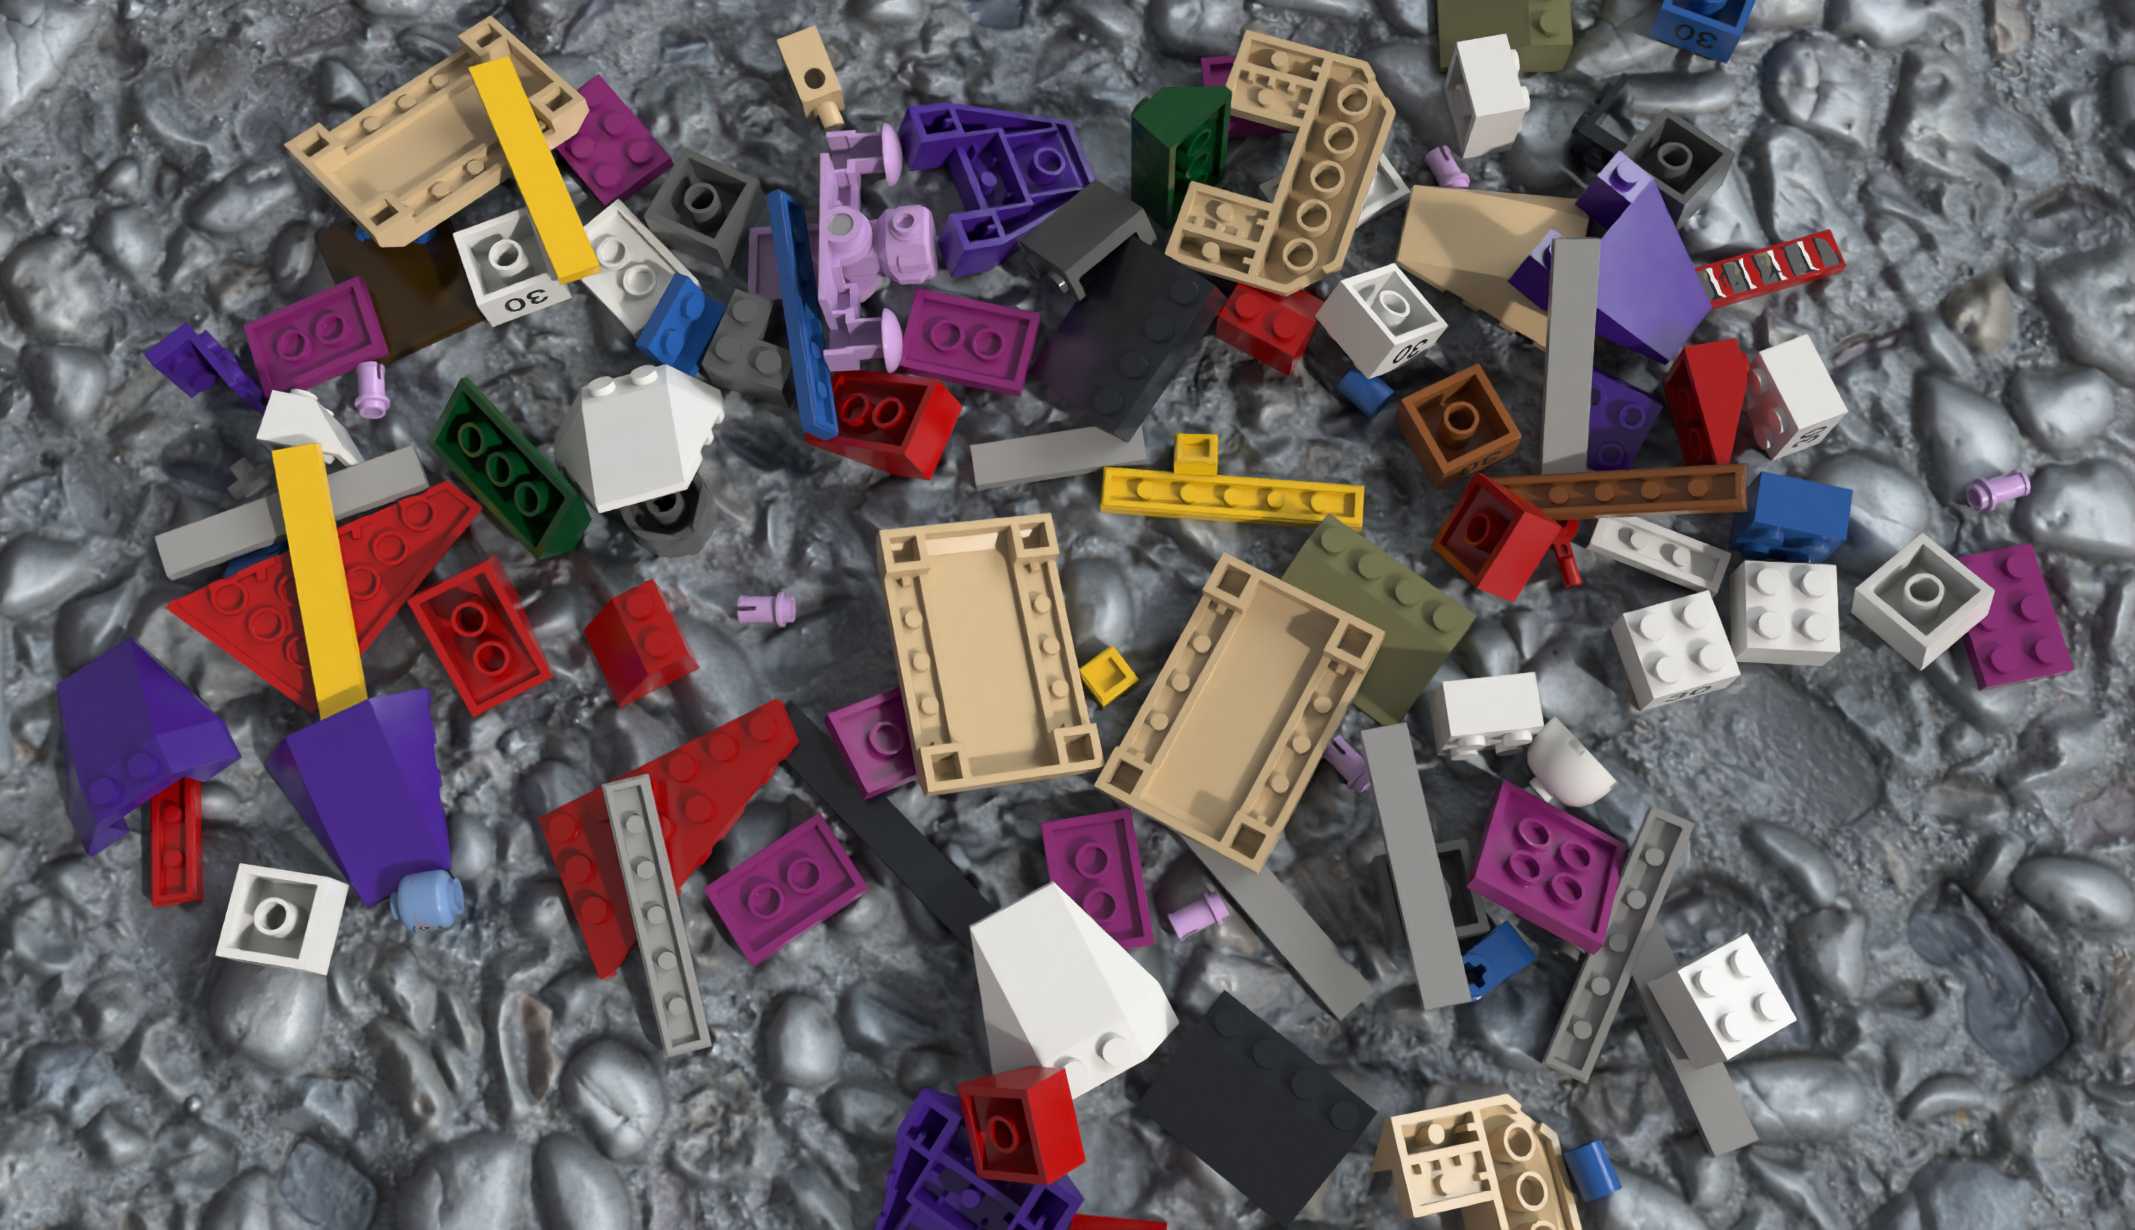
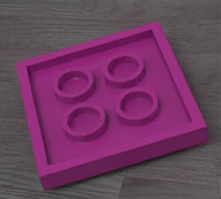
M1503 780L1495 790L1466 887L1595 955L1604 945L1626 844L1514 784Z

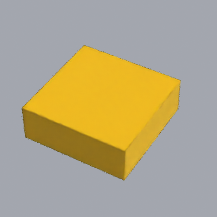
M1175 433L1174 474L1217 476L1218 435Z
M1113 645L1079 668L1082 682L1103 709L1139 683L1137 676Z

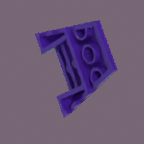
M429 688L364 700L286 736L264 761L267 769L366 907H371L391 897L392 893L398 892L399 883L405 875L452 869L445 809H442L439 788L442 787L441 772L437 769L434 744H437L435 725L431 723L429 705L432 704Z

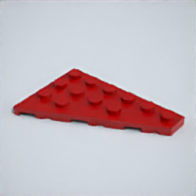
M448 480L430 487L415 496L398 501V503L383 510L366 515L337 528L360 658L483 510L480 504ZM290 550L238 571V573L225 579L208 584L206 587L177 600L174 599L165 607L314 715L319 709Z
M776 698L608 782L611 783L649 774L677 897L682 892L680 888L698 865H703L712 854V848L716 842L726 836L744 813V806L762 783L766 784L773 776L777 764L781 760L786 759L798 744L799 739L781 700ZM602 786L539 817L538 820L599 979L609 980L618 974L616 972L618 967L635 946L639 947L605 797Z

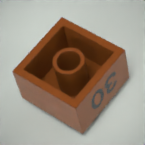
M1479 363L1401 399L1394 418L1435 491H1439L1512 456L1522 438Z

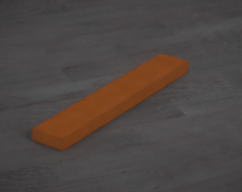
M1745 463L1489 477L1536 505L1554 521L1747 512Z

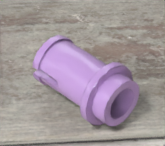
M1444 145L1441 147L1443 154L1440 148L1437 147L1426 155L1424 161L1432 171L1439 187L1470 189L1468 175L1461 173L1448 146Z
M362 362L356 367L359 396L355 399V408L359 410L360 416L364 418L378 419L384 417L386 410L390 408V400L385 396V366L379 364L377 371V362Z
M2020 469L1989 480L1981 477L1975 479L1966 488V498L1972 509L1989 512L1995 509L1996 504L2017 497L2027 496L2030 493V481L2025 472H2020Z
M778 592L777 596L741 595L737 603L738 607L745 609L756 608L754 611H737L740 624L777 623L779 627H785L787 622H794L795 599L793 596H786L785 592Z
M1338 735L1333 739L1334 744L1330 742L1322 758L1326 759L1348 781L1346 786L1350 790L1355 788L1361 793L1370 786L1365 760L1341 735Z
M1205 891L1202 893L1203 898L1167 915L1180 942L1215 922L1219 926L1222 925V919L1229 916L1217 891L1211 894Z

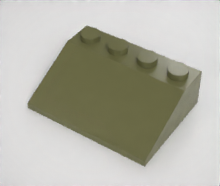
M1436 0L1440 73H1448L1456 42L1500 34H1507L1510 49H1516L1519 57V72L1563 71L1573 46L1570 0Z
M1330 513L1326 515L1280 579L1385 631V637L1376 657L1351 702L1353 707L1381 727L1399 724L1476 618L1475 614Z

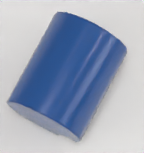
M1355 366L1345 375L1337 387V390L1369 419L1376 417L1395 395V391L1380 377L1376 376L1367 379Z
M1601 1139L1587 1142L1563 1153L1584 1203L1601 1198L1622 1188Z

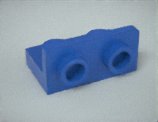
M675 273L635 345L657 366L666 364L689 376L695 377L728 305L724 302L710 299L688 276Z

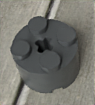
M697 472L686 490L619 508L627 527L638 542L649 552L667 558L699 553L711 537L717 522L715 500Z

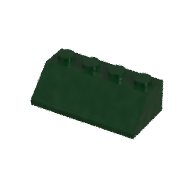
M1227 86L1162 87L1151 98L1147 96L1140 100L1132 111L1131 200L1141 206L1145 213L1166 231L1176 223L1191 181L1215 187L1224 178L1232 91Z
M468 377L460 378L426 443L537 561L574 551L592 521L582 496Z

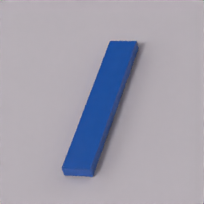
M777 189L767 194L801 429L823 440H829L837 437L839 431L830 372L823 356L826 346L804 204L782 190Z

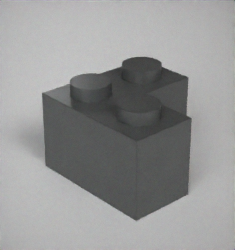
M735 289L702 365L711 383L790 410L796 396L790 350L774 345L783 324L774 301Z

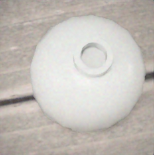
M1556 716L1544 725L1530 743L1527 751V764L1535 777L1529 783L1547 802L1555 797L1567 806L1582 807L1593 804L1618 784L1611 774Z

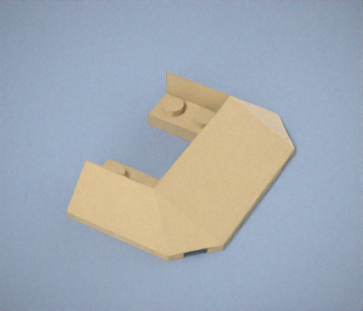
M1246 30L1226 84L1232 91L1230 115L1297 133L1273 204L1191 181L1165 254L1190 269L1282 296H1288L1342 269L1396 111L1388 97L1385 98L1368 62Z
M1509 1094L1385 1118L1370 1173L1392 1170L1403 1220L1461 1208L1466 1230H1582L1557 1133L1543 1122L1536 1123L1520 1110L1522 1105Z

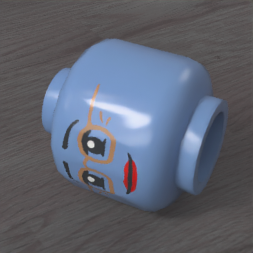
M445 870L405 875L399 883L398 892L392 893L390 897L393 918L395 920L401 919L405 928L411 933L452 926L457 915L462 914L464 909V896L458 878L452 879Z

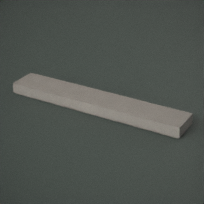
M1552 237L1538 475L1586 472L1601 239L1598 237Z
M413 445L327 475L335 522L430 488L419 455ZM279 492L154 536L167 577L173 581L287 540Z
M1407 723L1362 730L1359 733L1422 1011L1469 1003L1472 1001Z
M649 774L602 784L665 1058L710 1047L712 1042Z
M1652 805L1648 806L1619 876L1604 945L1595 955L1587 952L1541 1064L1587 1084L1695 823Z
M1175 832L1338 1022L1375 991L1265 864L1259 874L1256 875Z
M1655 918L1630 982L1711 1158H1716L1759 1139L1724 1063L1720 1062L1698 1070L1694 1069L1647 983L1678 967L1657 918Z

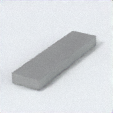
M1103 425L970 445L977 490L1101 472L1104 467L1127 468L1147 464L1141 425L1129 442H1126Z

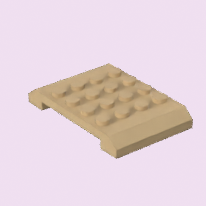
M491 15L458 35L462 49L330 132L323 125L317 123L284 144L290 157L380 247H405L513 176L472 82L469 67L507 56L510 57L550 151L577 134L589 112L586 100Z
M1051 513L879 530L876 536L878 573L917 780L924 796L1101 771L1105 767L1096 723L1090 724L1055 561L1060 553Z
M1223 552L1203 588V597L1122 743L1113 750L1094 785L1095 789L1258 875L1272 853L1371 667L1385 637V631Z

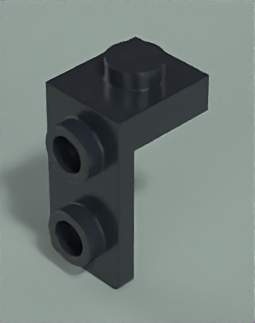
M1626 73L1622 74L1615 85L1611 82L1606 83L1594 104L1598 105L1592 114L1585 111L1571 131L1576 137L1569 152L1583 160L1585 165L1595 172H1601L1618 151L1622 152L1628 146V144L1599 127L1623 97L1631 79Z

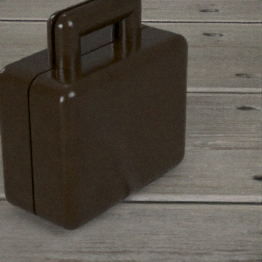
M450 217L436 226V234L430 242L417 244L412 241L405 247H380L371 237L369 239L364 238V242H360L354 235L357 223L352 218L329 227L320 233L317 241L318 247L334 284H340L356 276H359L366 282L389 352L388 355L374 360V362H377V367L379 364L384 366L391 364L486 319L475 301L453 236L456 230Z

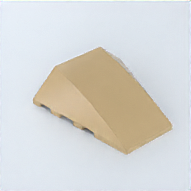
M1414 185L1410 191L1394 263L1438 290L1444 292L1447 289L1463 299L1462 304L1477 312L1481 309L1500 321L1499 326L1514 334L1518 331L1533 340V346L1545 352L1548 312L1540 309L1507 281L1552 228L1563 237H1585L1589 218L1586 212L1575 205L1578 200L1577 198Z

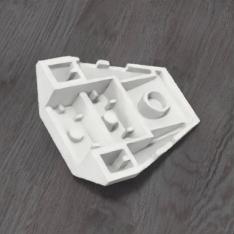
M666 364L657 367L644 365L634 369L628 375L617 378L608 376L597 378L581 388L555 434L554 456L561 467L564 466L570 479L578 483L581 492L598 513L686 490L703 459L700 452L703 445H710L714 438L711 430L713 425L721 423L725 416L721 392L719 389Z
M1053 881L969 926L993 1075L1029 1066L1065 1068L1073 1100L1147 1059L1179 1024L1159 982Z

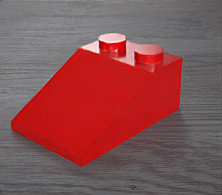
M1736 338L1684 347L1662 380L1685 466L1730 463L1750 373L1748 358L1744 352H1740Z
M867 370L835 371L831 379L839 431L838 436L829 440H823L810 433H806L803 440L812 446L896 476L930 481L963 406L938 379Z
M496 553L416 592L407 600L472 717L554 676L518 593Z

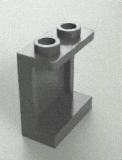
M1095 179L1019 240L1027 255L1024 263L1036 278H1046L1059 294L1067 293L1080 302L1086 297L1079 282L1080 277L1127 238L1133 235L1149 245H1152L1158 239L1141 206Z

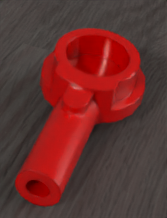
M1578 519L1555 520L1562 528L1548 549L1554 550L1565 589H1574L1582 585L1570 544L1578 530Z

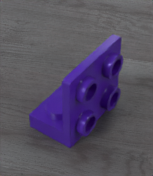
M185 322L144 353L145 357L157 370L190 398L211 388L216 379L221 376L231 389L260 415L264 416L266 406L261 401L265 397L263 390L250 376H247L240 367L242 365L227 348L222 347L207 330L199 334L192 326Z
M1593 365L1586 467L1594 471L1628 470L1662 410L1664 400Z

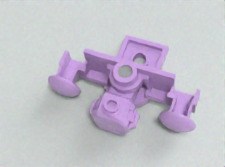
M884 123L882 132L856 133V130L826 132V138L832 153V161L829 153H820L819 223L807 224L818 301L830 329L829 350H824L823 352L830 372L860 370V360L881 358L885 360L888 373L894 372L900 363L903 349L902 332L898 319L888 308L883 309L882 317L860 319V302L867 300L877 290L884 275L900 285L920 284L924 280L934 279L938 275L936 229L932 213L928 208L921 205L899 206L897 209H886L878 219L868 220L861 213V174L885 172L889 187L897 183L901 174V144L894 128ZM772 227L749 228L748 293L774 301L777 308H783Z

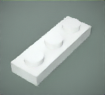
M1638 517L1598 518L1586 547L1588 550L1700 593L1709 590L1712 598L1718 593L1732 554Z

